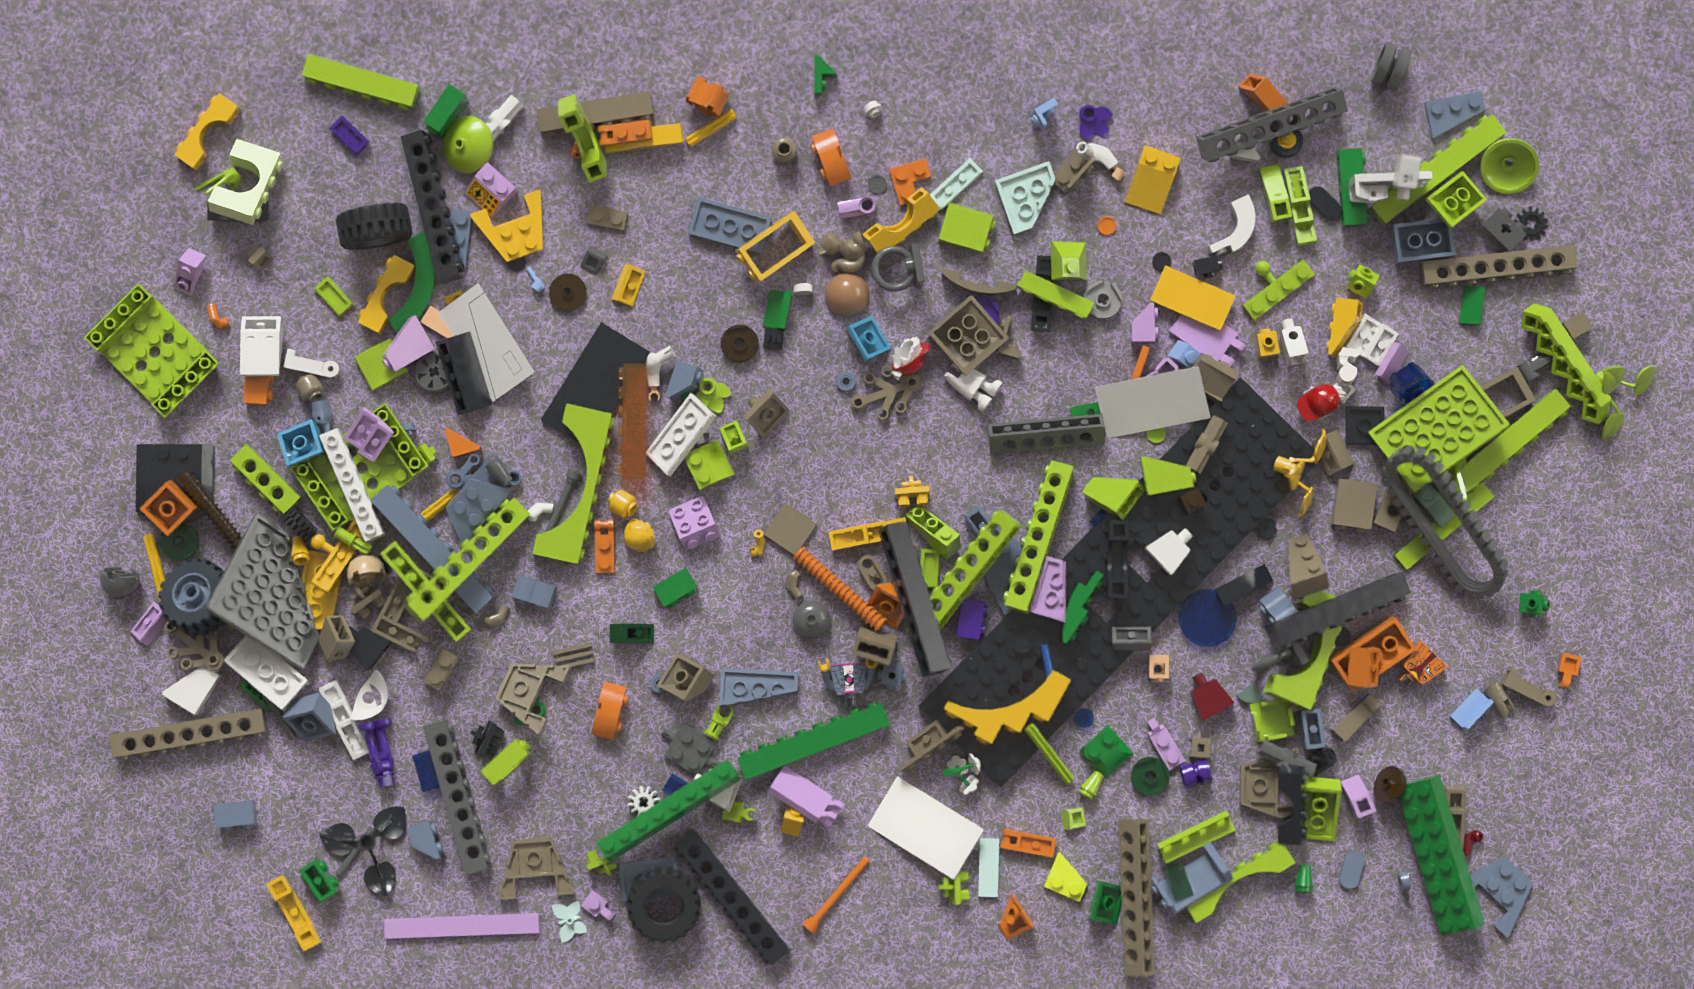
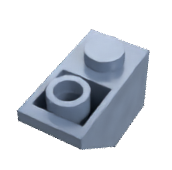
M431 821L406 828L413 848L435 859L442 858L444 849L442 843L437 841L436 835H438V830L435 823L432 824Z

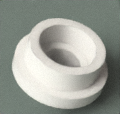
M877 101L866 104L863 108L865 117H877L882 110L881 104H878Z

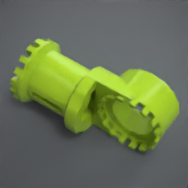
M731 705L727 706L730 708V715L728 717L720 715L719 710L721 707L718 706L711 717L712 721L707 730H704V734L717 741L719 740L718 736L723 727L727 726L734 712Z

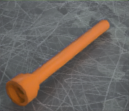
M863 857L817 913L809 919L806 918L802 924L813 934L817 931L818 922L867 866L869 858Z

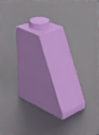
M416 315L408 318L382 355L384 358L382 362L385 368L391 370V372L399 370L435 349Z

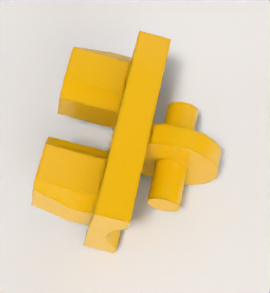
M909 476V482H902V488L895 489V499L898 501L899 508L910 507L909 498L914 497L917 499V506H927L928 496H930L929 486H921V481H913V476Z

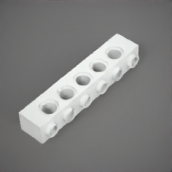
M335 428L319 435L365 542L369 543L385 536L386 534L341 431Z

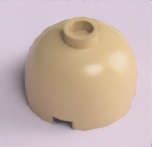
M369 553L367 555L359 554L358 557L350 562L347 568L349 585L354 583L355 586L358 585L360 588L366 585L368 587L373 586L374 584L371 582L381 580L382 583L387 578L383 562L378 557L369 555Z

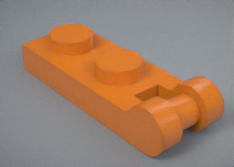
M651 120L598 126V133L601 135L599 140L600 146L653 140ZM609 132H613V138L608 139Z
M596 519L594 520L595 573H615L614 519H608V521ZM601 529H608V535H601Z
M1003 828L1002 834L1004 837L1003 842L1000 843V848L1053 858L1056 838ZM1011 836L1017 837L1016 844L1010 843Z

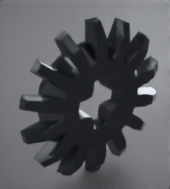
M1529 207V212H1526L1523 208V215L1517 213L1520 220H1514L1516 223L1520 221L1525 227L1528 219L1536 221L1534 229L1528 227L1525 230L1527 235L1524 237V240L1530 236L1531 241H1534L1535 235L1540 239L1539 233L1546 234L1542 229L1548 228V225H1544L1548 218L1543 219L1542 216L1545 213L1538 214L1539 208L1537 207L1534 212L1532 207Z

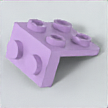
M703 496L669 510L685 551L720 537L718 528Z

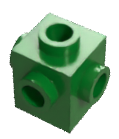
M1530 590V594L1520 593V613H1526L1531 618H1540V615H1546V612L1549 611L1550 600L1548 596L1542 595V591Z

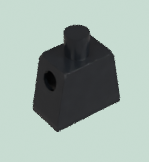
M349 626L355 640L350 653L367 671H370L392 641L372 632L366 627H362L358 632Z

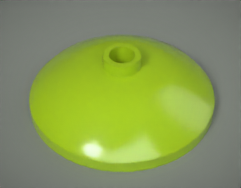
M462 116L451 123L442 142L443 154L447 163L458 172L474 173L479 171L490 160L493 152V136L484 121L474 116Z
M1515 138L1502 139L1492 144L1485 151L1481 160V174L1485 183L1491 189L1504 194L1517 193L1529 187L1537 177L1539 171L1538 156L1533 147L1523 140ZM1508 159L1512 160L1510 164H1506L1505 161Z

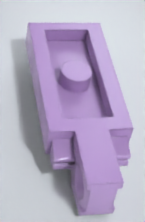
M1154 718L1148 720L1147 723L1151 728V731L1148 732L1149 738L1168 767V770L1185 762L1183 755L1167 728L1163 724L1159 726Z

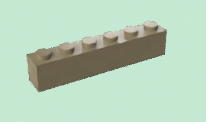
M650 91L580 102L592 129H594V126L613 125V123L618 122L628 123L637 119L639 121L651 120L650 117H654ZM558 106L537 109L539 128L542 135L545 134V137H552L557 135L556 132L572 133L565 132L558 117Z

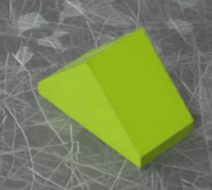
M737 420L720 427L731 455L749 448Z

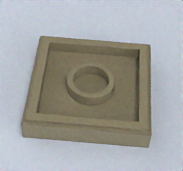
M785 503L764 535L795 555L817 524Z

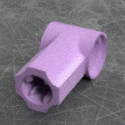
M869 196L838 202L840 218L871 215L876 211V203ZM866 201L873 203V207L868 211L862 208L863 203Z

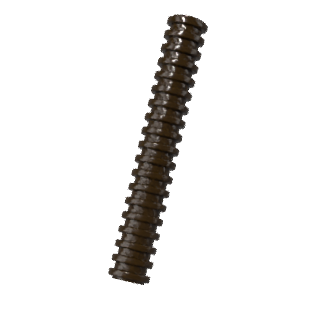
M188 470L177 481H181L182 487L185 486V491L189 492V496L193 497V501L196 500V505L201 507L200 510L205 512L204 515L208 516V520L211 519V524L215 525V529L220 531L219 534H222V538L227 540L226 543L231 545L230 548L236 550L242 538L240 536L241 532H237V527L234 528L233 522H229L230 518L225 517L226 513H222V508H218L219 504L214 503L215 499H211V494H207L208 490L203 489L204 485H200V480H196V475H192L193 471Z

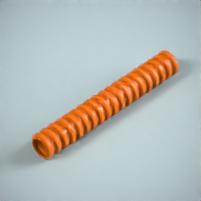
M805 547L800 548L794 555L793 560H797V564L802 565L803 569L806 568L807 573H812L811 576H815L817 581L820 580V584H824L826 589L829 588V592H833L835 597L838 596L839 600H843L842 603L847 604L848 608L851 607V611L856 612L857 616L860 615L862 620L865 619V623H869L871 628L874 627L875 632L879 631L886 624L887 619L882 618L883 615L878 614L877 610L874 611L873 606H869L868 602L865 603L863 598H859L860 595H856L854 590L851 591V587H847L845 582L842 583L840 578L837 579V575H833L832 571H828V567H824L823 563H819L818 559H814L815 556H811L809 551L806 552Z

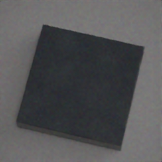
M1345 406V445H1377L1368 432L1384 421V407Z

